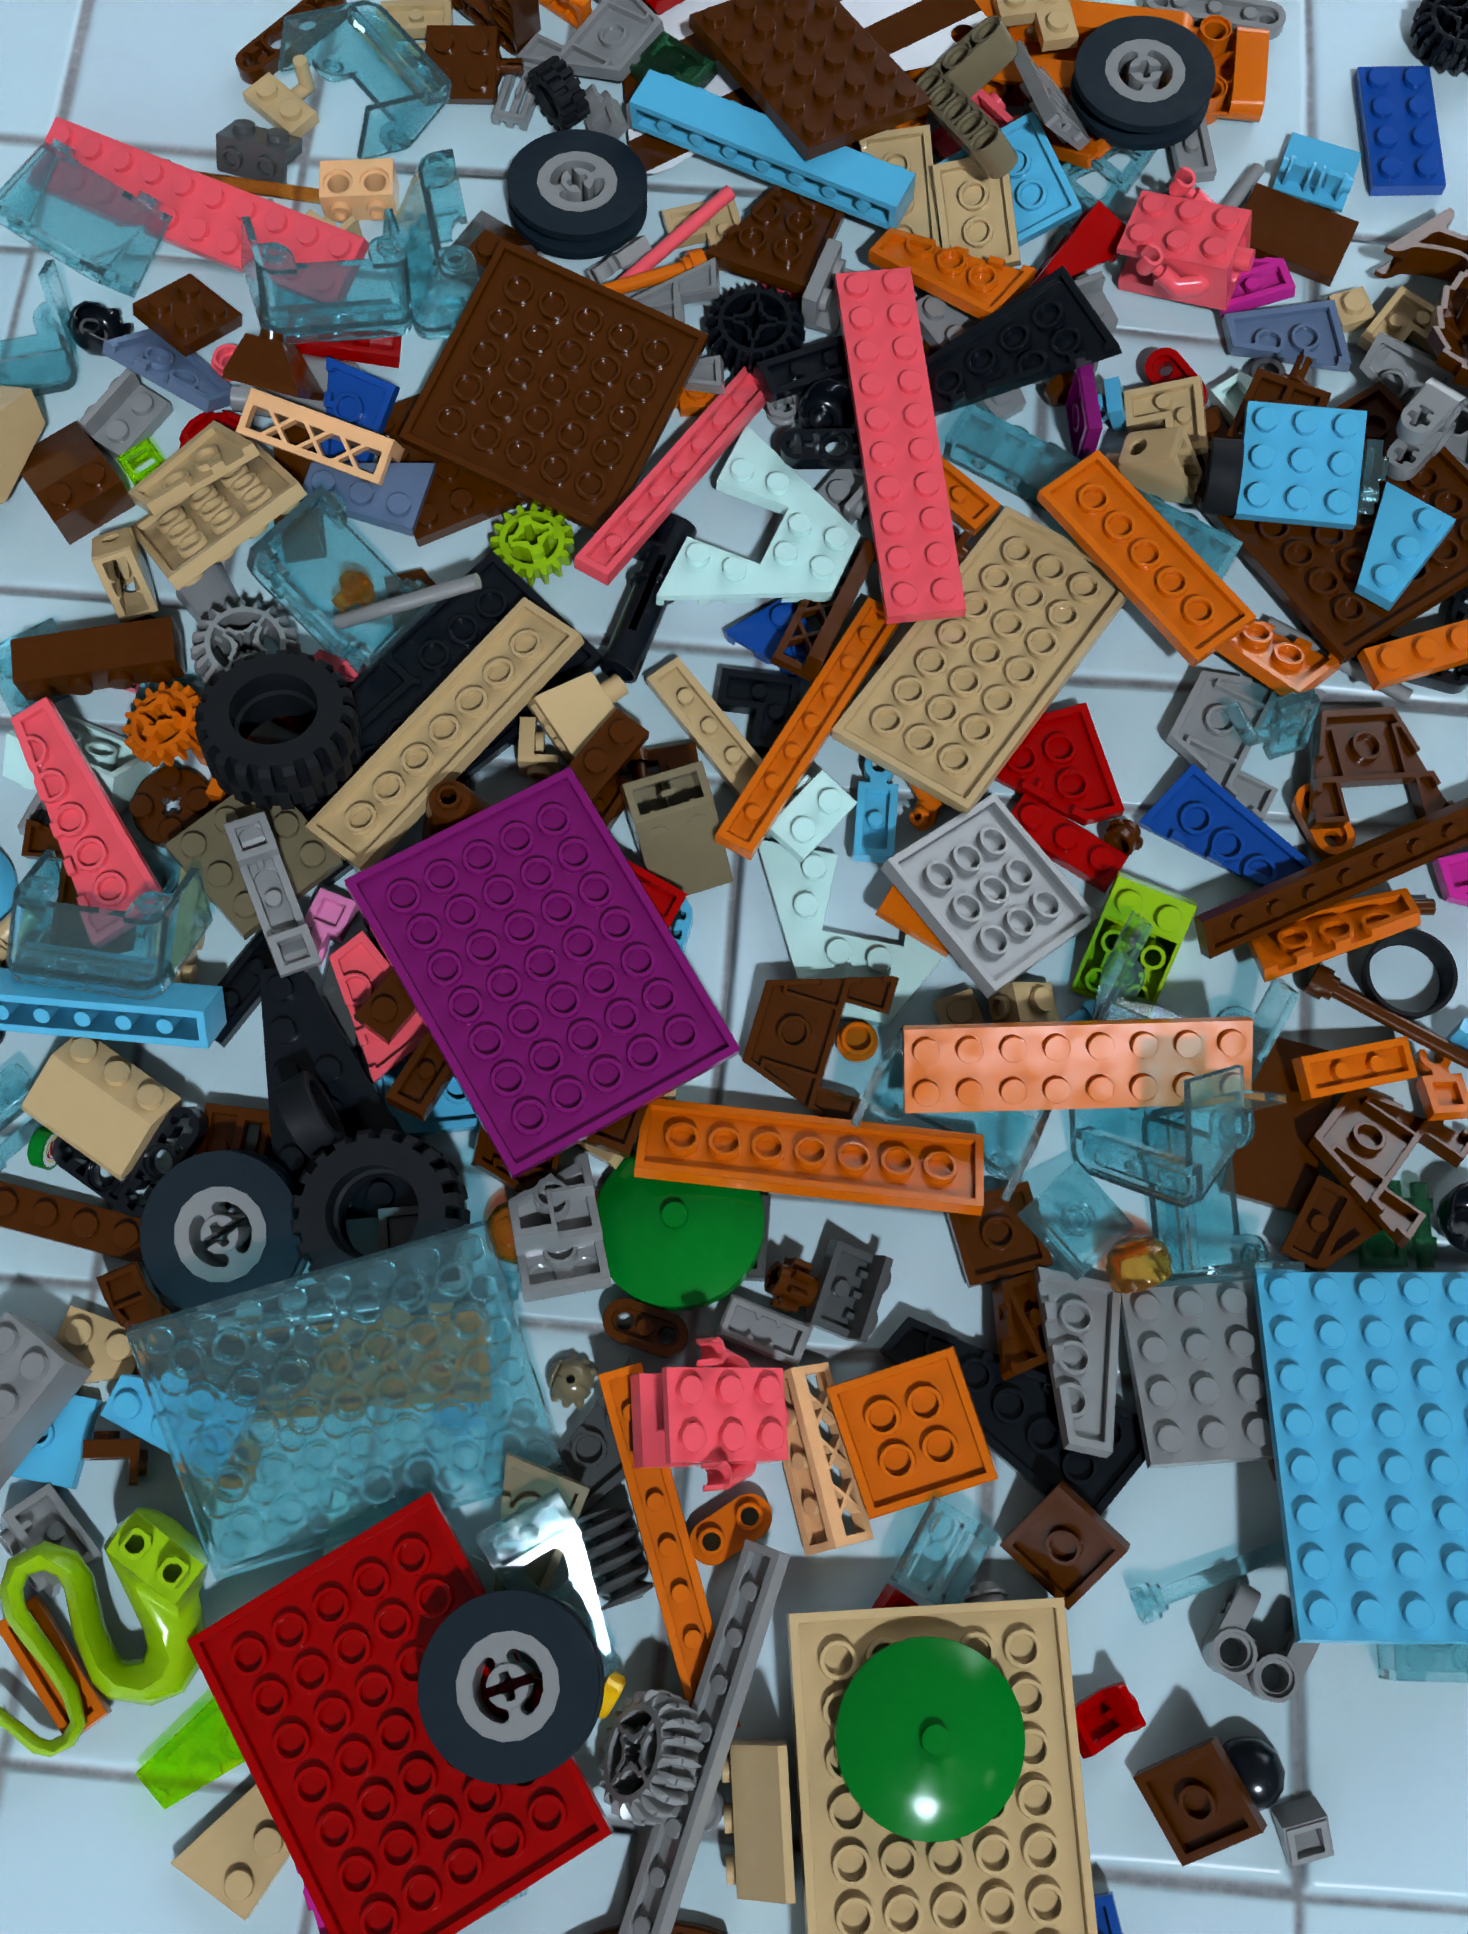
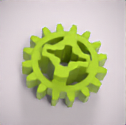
M533 503L530 511H524L521 505H517V514L515 516L504 512L505 524L495 523L493 526L495 536L490 537L493 552L521 579L523 577L527 578L530 587L534 586L536 578H541L546 585L549 584V575L551 573L558 577L563 576L561 564L571 566L572 559L570 553L575 552L574 539H572L574 538L571 525H566L564 517L559 514L554 517L553 513L547 509H544L543 512L538 511L537 505Z

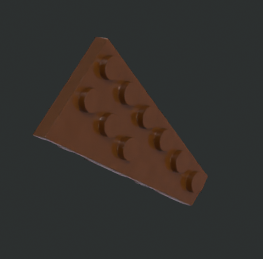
M858 142L846 145L847 147L860 151ZM775 185L751 208L748 217L739 225L734 224L726 232V237L717 246L713 244L705 251L707 261L715 257L719 268L772 286L775 284L778 288L803 296L828 238L836 239L847 213Z

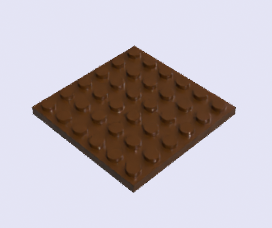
M501 238L398 436L399 440L407 446L533 503L538 507L547 509L553 514L561 515L564 519L596 533L634 491L708 343L709 334Z
M1381 381L1336 407L1339 409L1367 411L1357 520L1353 530L1234 519V514L1233 516L1205 514L1329 653L1340 661V665L1358 655L1364 648L1371 647L1468 586V470L1444 446L1410 480L1396 481L1385 474L1383 461L1390 445L1398 438L1396 426L1405 406ZM1404 455L1402 460L1396 461L1402 464L1405 461H1409L1410 457ZM1386 482L1456 519L1451 531L1390 611L1354 592ZM1202 489L1195 492L1196 495L1193 501L1200 509Z

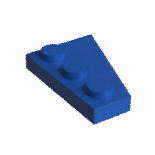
M326 356V371H328L327 392H324L326 415L383 435L400 388ZM331 438L322 442L321 448L325 457L332 459L346 452L342 442ZM365 451L355 457L358 463H372L375 454ZM349 459L342 463H351V461Z

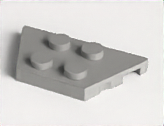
M1019 39L1016 42L1018 52L1013 60L1023 79L1020 87L1032 101L1029 104L1030 108L1063 144L1068 142L1080 151L1091 140L1082 122L1074 112L1071 101L1057 86L1042 66L1039 68L1032 61L1027 47Z

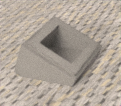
M1309 1795L1271 1807L1274 1824L1289 1868L1334 1855L1328 1816L1316 1797Z

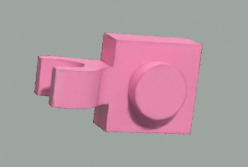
M320 887L304 919L311 931L310 933L323 963L330 940L343 942L359 908L354 900Z

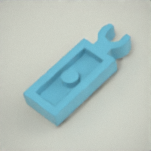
M866 758L863 774L867 782L858 781L857 788L858 803L856 804L852 861L885 863L894 856L899 784H889L894 774L888 770L883 772L875 771L872 768V761Z

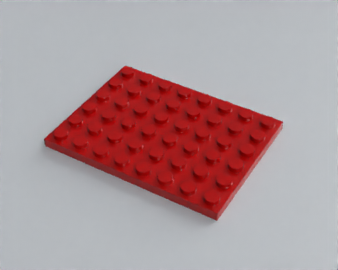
M430 1491L187 1640L329 1934H456L614 1832L574 1755L561 1766L535 1780L511 1785L492 1784L474 1779L454 1768L443 1758L431 1742L420 1716L417 1694L418 1675L424 1652L437 1628L453 1611L471 1599L487 1594L434 1492ZM516 1649L514 1652L515 1659L524 1662ZM491 1658L485 1665L481 1678L482 1696L491 1711L498 1717L508 1720V1711L495 1706L489 1698L507 1691H512L515 1695L517 1688L533 1683L534 1680L530 1673L517 1678H511L509 1675L507 1681L486 1688L488 1676L495 1668V1662ZM537 1686L534 1695L528 1701V1707L531 1711L535 1710L541 1699V1693Z

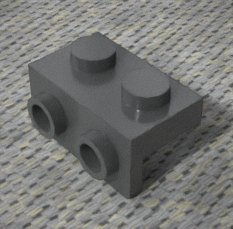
M236 119L216 134V159L219 171L281 188L287 184V164L302 153V138L289 135V132L285 129H266L255 126V123L248 119Z
M830 1240L818 1275V1291L815 1299L807 1308L803 1323L847 1341L867 1342L869 1335L873 1333L878 1322L877 1310L882 1295L891 1282L890 1270L893 1259L885 1255H872L840 1240Z

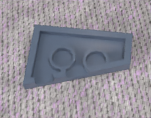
M151 329L104 341L103 355L202 411L209 413L231 406V384L195 352L185 357Z

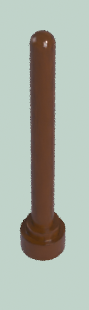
M1321 963L1318 965L1304 993L1318 1000L1321 997L1326 1000L1332 997L1468 1069V1050L1339 983L1341 978L1334 975L1335 970Z

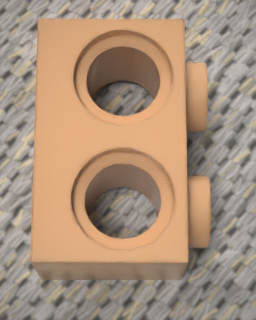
M393 158L320 161L319 200L324 216L330 218L333 222H345L350 216H353L358 221L399 219V181Z

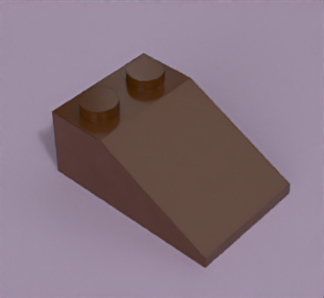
M77 421L72 422L35 444L20 473L69 545L135 506L121 479Z

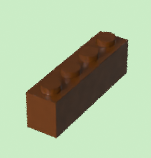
M172 616L10 639L13 684L26 700L39 701L44 697L52 699L53 696L65 694L87 695L92 693L93 690L106 688L128 689L133 684L146 682L168 683L173 678L186 677L182 633Z

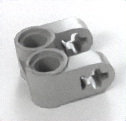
M1434 377L1429 378L1400 415L1396 426L1398 438L1390 445L1383 461L1385 474L1396 481H1406L1413 478L1445 446L1456 428L1457 423L1455 420L1462 411L1467 397ZM1404 455L1410 457L1409 461H1405L1402 464L1396 461L1402 460Z
M1239 1579L1227 1593L1203 1639L1201 1646L1202 1657L1211 1670L1241 1686L1254 1697L1273 1703L1285 1702L1291 1699L1298 1691V1687L1320 1643H1295L1293 1624L1277 1653L1253 1639L1245 1630L1259 1604L1261 1593ZM1228 1638H1231L1236 1643L1239 1652L1235 1662L1227 1665L1220 1656L1221 1644ZM1269 1664H1273L1279 1672L1278 1685L1272 1690L1264 1687L1261 1678L1263 1669Z

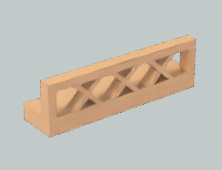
M252 387L235 431L244 437L382 487L390 462L400 463L405 450L394 439ZM256 410L271 416L274 422V426L262 432L250 429ZM294 425L307 430L310 439L295 446L289 443L284 430ZM278 433L279 436H280V438H281V440L276 439V438L271 437V436H273V435H275V434ZM329 438L343 443L346 452L332 459L325 457L320 443ZM314 446L317 453H314L307 449ZM365 451L380 456L374 474L361 470L355 456ZM350 459L352 466L344 464L342 462H345Z
M823 1362L783 1370L785 1405L789 1411V1422L787 1425L789 1460L782 1462L805 1555L809 1556L874 1539L867 1511L826 1390L827 1387L834 1385L829 1363ZM816 1375L820 1391L818 1399L810 1393L806 1376ZM821 1419L829 1426L831 1434L829 1443L821 1438L819 1430ZM833 1464L841 1473L842 1484L840 1488L832 1481L830 1470ZM844 1509L852 1516L856 1534L846 1536L842 1521Z

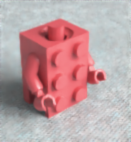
M1181 167L1174 174V181L1169 185L1170 195L1142 190L1117 247V254L1128 256L1118 278V290L1226 311L1242 271L1249 273L1254 263L1256 250L1250 248L1252 210L1217 204L1199 187L1194 189L1196 175L1188 167Z
M720 1337L695 1339L696 1344L701 1348V1359L696 1360L697 1367L662 1368V1373L630 1375L634 1468L701 1467V1469L706 1470L708 1480L707 1485H703L704 1492L727 1490L752 1476L757 1464L789 1460L787 1439L789 1411L785 1405L783 1368L750 1367L746 1358L725 1348V1344Z

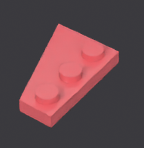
M362 930L332 953L329 959L356 1029L355 1032L367 1060L374 1083H377L413 1054L428 1030L418 1012H416L388 1045L355 1020L354 1014L393 970L389 962Z

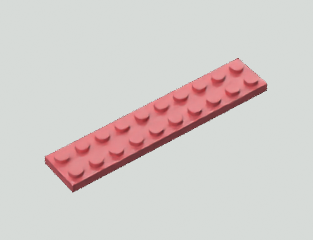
M57 116L25 180L35 190L339 312L370 246L364 237Z
M911 267L835 274L836 297L886 624L964 617L966 604Z

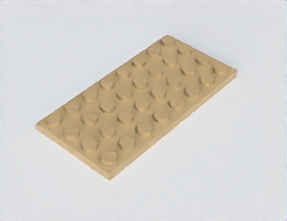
M1007 506L959 566L966 604L965 616L916 621L831 730L834 740L958 812H965L966 814L975 807L1128 600V597L1076 542Z

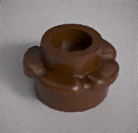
M1114 819L1110 821L1104 835L1106 843L1128 856L1134 850H1139L1143 846V839L1140 837L1141 830L1135 822L1128 819Z

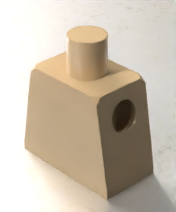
M1184 426L1130 432L1126 436L1121 453L1106 454L1105 457L1145 499L1193 504L1195 492H1197L1203 472Z
M125 527L94 537L92 539V563L120 622L124 623L159 612L152 576L132 529ZM134 582L136 592H125L126 586Z
M590 671L534 696L527 706L568 766L616 710L614 703L627 695L628 689L617 674H613L602 683H599Z

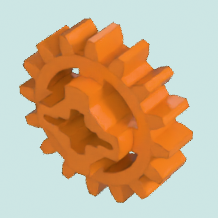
M174 681L171 687L165 682H160L156 692L146 688V698L143 701L137 698L133 700L134 705L137 707L136 710L125 713V717L131 723L122 727V732L128 736L124 743L142 762L148 761L152 766L158 767L162 761L168 767H171L174 763V757L179 756L185 761L188 759L186 751L189 748L195 750L200 748L196 742L197 736L195 731L197 724L195 711L197 705L202 703L200 695L189 685L184 687L178 681Z

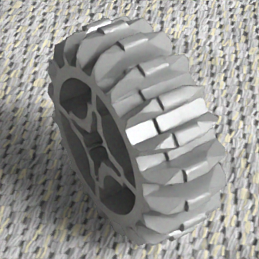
M241 598L238 601V607L232 608L225 601L222 605V613L211 608L208 612L209 620H199L198 630L200 632H193L192 644L194 646L190 649L191 659L196 661L194 663L195 673L203 675L202 682L207 687V685H214L213 678L222 669L226 672L230 670L232 662L243 658L244 661L254 658L253 653L265 651L266 655H268L269 649L264 647V638L266 636L273 640L279 650H290L292 655H298V652H301V644L296 641L298 639L296 629L288 628L289 619L286 615L277 617V609H275L274 605L263 611L262 603L258 599L253 604V607H246V602ZM216 645L223 648L224 654L228 656V665L226 667H223L213 655ZM243 650L244 653H245V651L247 650V653H246V654L240 653V655H239V652H240V651Z
M648 1689L647 1691H637L633 1698H626L623 1703V1711H615V1723L613 1727L606 1729L608 1739L606 1745L601 1747L604 1750V1758L598 1766L603 1770L604 1774L599 1786L606 1790L604 1802L611 1805L612 1814L618 1815L621 1819L628 1820L630 1824L664 1825L668 1818L677 1817L679 1805L688 1804L687 1792L689 1788L696 1787L694 1780L696 1769L702 1767L698 1763V1755L704 1748V1745L698 1742L702 1726L696 1723L697 1711L689 1708V1701L682 1699L679 1695L671 1694L669 1691Z

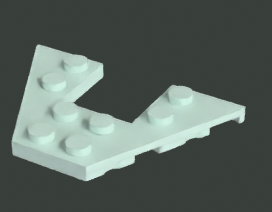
M745 426L717 479L716 490L781 514L784 517L760 564L687 536L656 595V604L659 606L664 605V601L698 600L699 605L710 604L713 601H722L726 604L755 603V598H782L781 603L798 602L804 599L813 602L832 601L859 544L861 534L793 468L785 464L781 457L750 427Z
M763 840L758 848V852L760 853L767 876L769 890L774 900L782 934L788 947L795 978L898 977L899 982L889 1015L850 1003H846L842 1015V1020L863 1021L872 1026L888 1028L905 1004L912 999L923 982L945 957L906 933L904 944L900 946L824 931L823 926L838 854L813 850L801 863L780 843Z

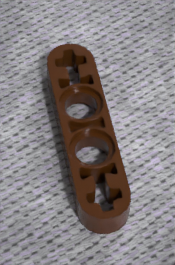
M302 0L237 53L235 61L241 79L253 85L268 72L274 75L289 63L294 56L300 54L346 16L348 12L347 1ZM303 19H311L314 21V23L307 28H300L296 26L298 22ZM277 40H286L288 42L281 49L271 47L272 43Z

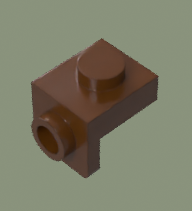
M93 1431L92 1440H83L81 1442L80 1461L127 1460L126 1487H135L138 1485V1477L147 1475L148 1449H140V1439H120V1431Z

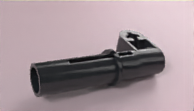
M670 514L654 532L653 540L649 538L632 557L643 561L640 571L632 575L630 580L631 593L600 665L601 670L610 677L613 674H617L624 683H634L638 678L666 607L675 601H664V605L659 606L656 604V595L687 536L695 539L697 534L696 527L691 522L674 514Z

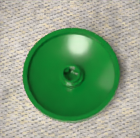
M636 1152L630 1155L629 1159L623 1160L617 1169L613 1170L605 1181L596 1202L611 1279L633 1299L663 1310H692L721 1300L734 1291L747 1278L761 1252L765 1237L766 1221L760 1192L634 1177Z
M913 1637L882 1647L856 1669L847 1682L837 1705L833 1742L837 1766L844 1785L857 1805L871 1819L892 1833L922 1842H944L967 1836L986 1825L1000 1812L1017 1785L1025 1754V1730L1019 1704L1013 1690L1000 1671L987 1658L964 1644L945 1638Z

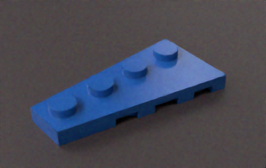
M1192 764L1138 822L1139 827L1259 887H1264L1314 865V863L1195 764Z

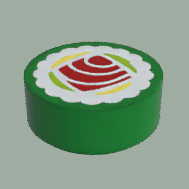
M41 1126L32 1135L28 1145L27 1156L32 1166L51 1170L57 1165L52 1155V1148L58 1136L45 1126Z

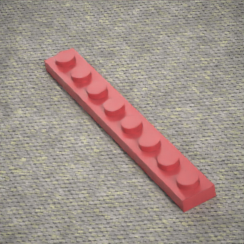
M745 366L725 387V395L719 394L578 552L574 557V568L607 586L743 431L745 426L751 422L767 403V398L754 372L753 374L747 373V367Z

